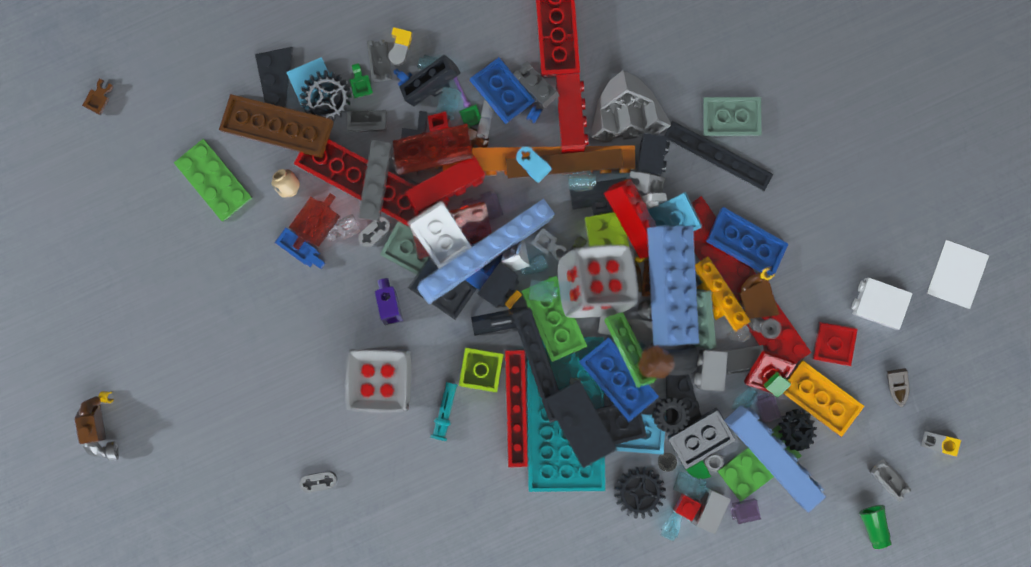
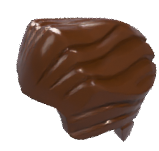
M655 345L642 352L638 367L642 375L646 377L664 378L672 371L674 358L669 355L665 347Z

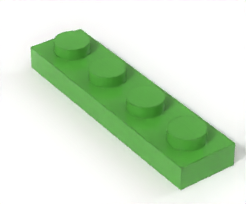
M624 313L606 317L604 321L637 388L655 382L656 378L646 377L639 370L638 363L643 351Z

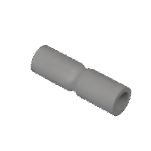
M486 100L483 103L477 136L482 139H487L489 136L494 111Z

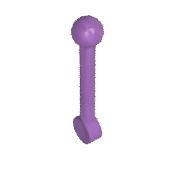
M455 77L454 82L464 101L463 106L468 108L471 103L467 101L457 77Z

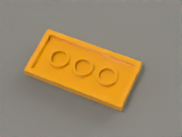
M803 360L800 361L789 376L788 380L792 385L783 393L840 437L845 434L865 407Z

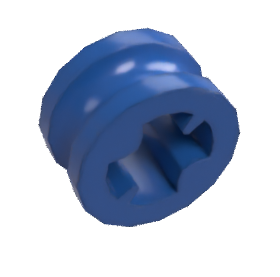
M534 105L526 120L530 119L535 124L543 109H537V105Z

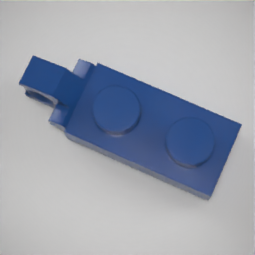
M286 227L274 242L304 265L311 267L314 264L322 270L326 264L318 258L321 253Z

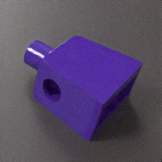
M389 278L379 279L377 281L379 290H375V296L381 321L384 325L403 321L394 286L390 287Z

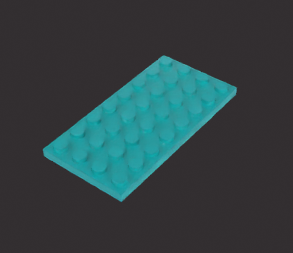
M584 337L587 347L553 362L545 348L558 389L560 390L580 380L594 408L604 407V392L579 363L580 360L604 342V337ZM527 358L528 492L605 491V457L582 468L557 420L549 422Z

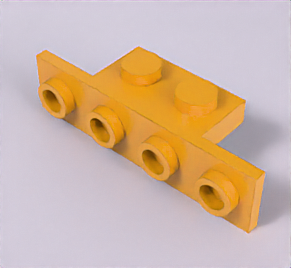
M706 257L695 264V271L703 282L696 289L711 291L714 319L718 320L725 315L735 332L751 322L710 258Z

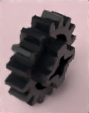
M793 409L792 411H787L786 415L781 416L783 422L778 423L782 427V430H778V433L783 435L780 440H785L784 445L786 447L790 446V450L804 451V449H809V445L814 444L812 438L817 437L814 434V430H817V427H813L815 420H810L811 414H805V410Z

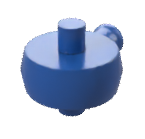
M398 68L393 71L400 80L399 86L408 81L412 76L410 72L405 74Z

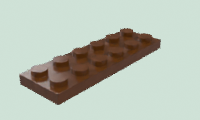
M230 94L219 131L322 158L334 121Z

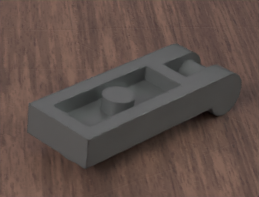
M526 61L519 71L516 70L513 73L522 86L544 108L559 96L558 92L529 62Z

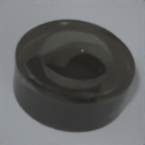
M665 452L658 457L657 463L662 471L671 472L677 466V459L672 453Z

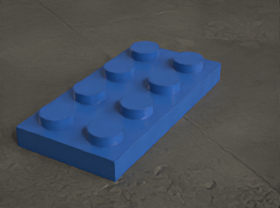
M724 207L720 209L706 239V242L759 272H762L767 267H772L767 270L769 276L776 273L788 247V243Z
M607 338L579 361L580 365L628 422L659 398L649 384L637 388L619 349L610 338Z

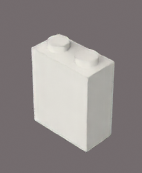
M871 278L862 280L858 287V291H860L858 299H854L851 307L853 309L852 314L892 329L900 330L913 293Z

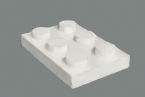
M442 201L408 222L439 269L472 248Z

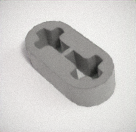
M384 217L380 218V222L387 223L385 224L386 229L384 231L380 229L378 232H375V229L379 226L377 224L378 221H373L359 234L360 244L364 247H371L389 232L391 227L389 220ZM373 232L374 235L370 238L372 242L364 243L363 235H370Z
M331 471L309 474L301 479L300 487L306 493L328 490L336 485L337 477ZM326 475L329 478H333L330 485H327L326 482L320 483V480L325 479ZM307 478H309L311 482L317 481V484L312 485L311 489H309L308 486L304 485V483L307 482Z

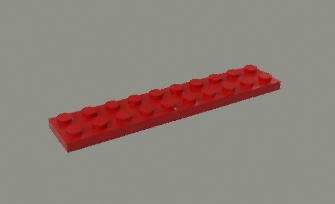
M700 196L691 203L702 224V228L693 231L694 254L699 261L706 257L710 258L736 300L740 301L738 293L741 292V286L756 272L752 267L706 242L716 216L704 198ZM776 302L779 315L761 318L764 320L774 319L779 322L781 332L777 337L766 338L762 333L754 331L749 324L745 326L758 345H763L764 351L792 360L796 364L812 352Z

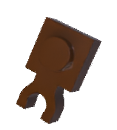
M100 78L97 82L96 91L91 89L82 106L98 115L102 114L109 101V98L105 97L106 94L114 87L109 83L107 88L103 89L102 84L104 80Z

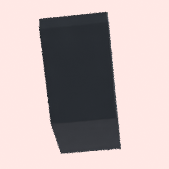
M419 111L417 130L402 128L401 149L410 146L426 133L427 111Z

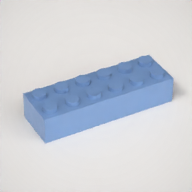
M693 226L648 228L653 345L699 343Z
M740 405L724 421L794 500L809 513L825 498V495L822 493L824 489L812 477L809 479L811 474L800 464H796L798 460L787 449L784 451L786 446L774 435L771 436L772 430L762 421H758L760 417L749 407L745 408Z

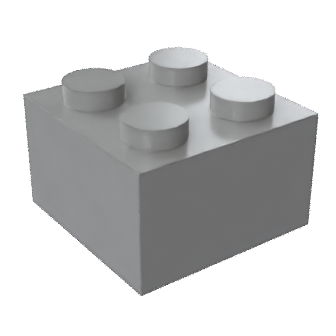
M700 350L697 361L698 373L695 372L694 384L697 385V388L724 391L728 352Z

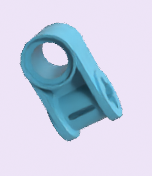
M522 147L516 155L518 163L537 183L552 170L549 164L530 147ZM521 152H528L530 154L528 157L530 160L528 161L527 159H525L523 161L521 159V157L523 156Z

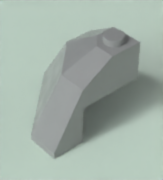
M622 71L608 82L598 99L590 136L605 143L612 142V139L617 137H623L626 140L638 138V134L644 133L658 135L670 127L671 122L653 92L637 76Z

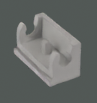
M630 172V177L640 181L639 185L636 186L637 190L644 191L643 193L646 194L663 193L665 178L652 174Z
M882 459L869 471L895 500L901 502L904 499L903 495L911 492L910 486L885 459Z
M706 488L700 501L701 506L691 523L716 534L731 499Z

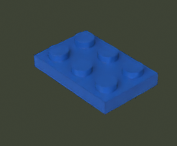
M500 57L470 78V82L505 124L535 102Z

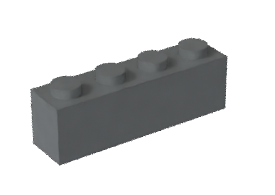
M371 141L359 211V218L380 222L393 148L391 143Z

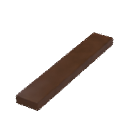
M622 149L539 156L552 168L547 175L623 168ZM528 157L521 158L523 161L525 159H527L528 161L530 160ZM516 158L506 159L508 179L531 177L518 163Z

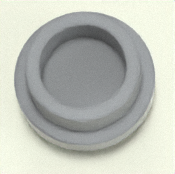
M715 452L706 457L704 463L708 470L717 472L723 467L724 459L719 453Z

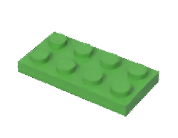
M205 139L199 141L174 162L222 222L252 199V196Z
M557 276L521 291L527 306L531 308L539 334L552 362L587 347L576 319L566 317L564 314Z
M777 425L771 429L773 432L771 436L774 435L780 440L783 435L778 433V430L782 429ZM790 446L784 448V451L787 449L797 459L802 456L799 451L790 450ZM748 447L717 471L740 502L774 477Z

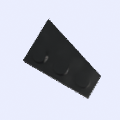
M293 47L255 54L265 103L286 107L289 87L287 72L291 70Z
M689 374L667 375L666 398H676L687 405L686 409L689 410L688 416L690 418L686 422L689 424L701 416L699 403L696 400ZM668 408L666 410V421L669 423L674 422L678 416L677 411L674 408Z

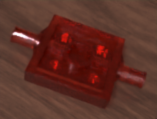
M329 193L324 202L317 201L313 197L308 199L289 226L298 236L292 245L295 249L299 251L305 241L319 248L341 217L330 207L336 196Z

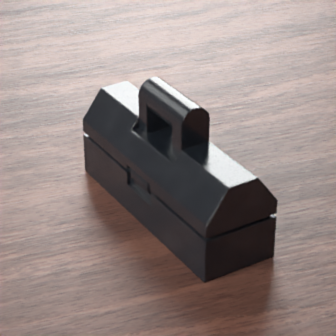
M442 55L399 86L405 102L414 107L430 95L436 97L450 87L448 82L461 73L453 60L446 55Z
M627 178L569 186L572 209L592 207L593 216L612 213L611 205L604 193L612 185L627 180ZM602 202L607 204V206L596 208L595 205Z
M528 306L471 317L474 336L517 328L512 313L528 308Z

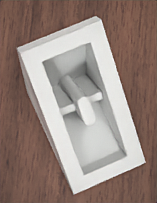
M524 240L503 253L502 264L513 272L530 266Z

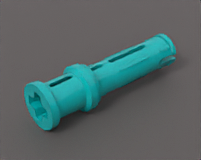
M449 382L445 383L439 414L434 419L435 427L433 434L430 435V438L447 441L446 433L448 426L451 425L449 417L458 386Z

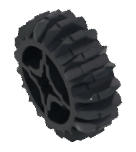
M324 70L323 75L316 71L317 77L314 78L311 74L309 75L310 82L304 80L307 87H301V91L305 92L300 94V98L304 99L301 101V105L306 106L304 108L306 113L310 112L312 115L317 114V116L324 118L331 117L335 121L334 115L337 114L339 117H342L340 111H348L344 105H351V102L347 100L352 98V94L347 93L351 88L346 86L348 82L346 79L342 80L341 74L335 77V71H332L330 75H328L327 70ZM331 82V83H334V84H336V85H335V86L331 85L330 87H324V86L321 85V83ZM316 87L318 90V95L314 98L315 100L311 102V93L313 89ZM321 90L324 93H327V95H329V99L331 102H329L328 99H325V97L323 99V94ZM341 90L340 100L335 104L334 97ZM328 105L330 109L323 110L317 108V106Z
M635 467V473L629 468V476H626L625 473L621 474L624 481L617 479L621 487H614L615 490L620 491V493L614 494V497L621 498L616 504H624L620 510L623 512L628 508L627 516L634 512L635 519L638 518V513H641L642 519H645V512L650 517L653 516L650 510L654 509L655 512H659L656 505H664L659 499H666L665 495L660 494V492H665L666 488L659 487L664 484V481L660 480L657 482L656 480L659 479L660 475L656 474L652 477L654 471L650 469L647 474L646 467L642 468V472H639V468ZM640 477L635 487H626L632 479ZM646 478L653 482L656 492L646 490ZM642 487L643 492L646 494L638 499V495L634 491L636 492L638 488ZM624 493H629V495L635 497L634 507L626 502ZM654 498L648 506L640 508L644 499Z

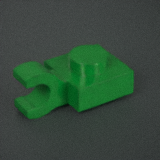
M359 63L353 64L352 69L355 78L350 79L354 98L373 94L369 76L362 75Z

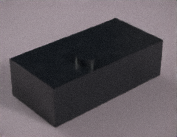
M580 380L545 397L582 468L617 450Z

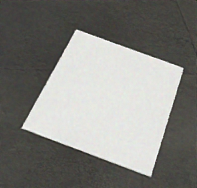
M946 240L927 294L970 309L989 255Z

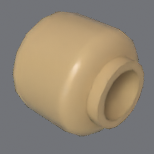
M280 169L272 177V187L279 196L293 197L297 194L300 182L291 170Z

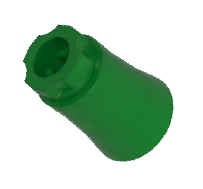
M875 505L859 511L873 549L879 550L891 546V535L887 524L885 506Z

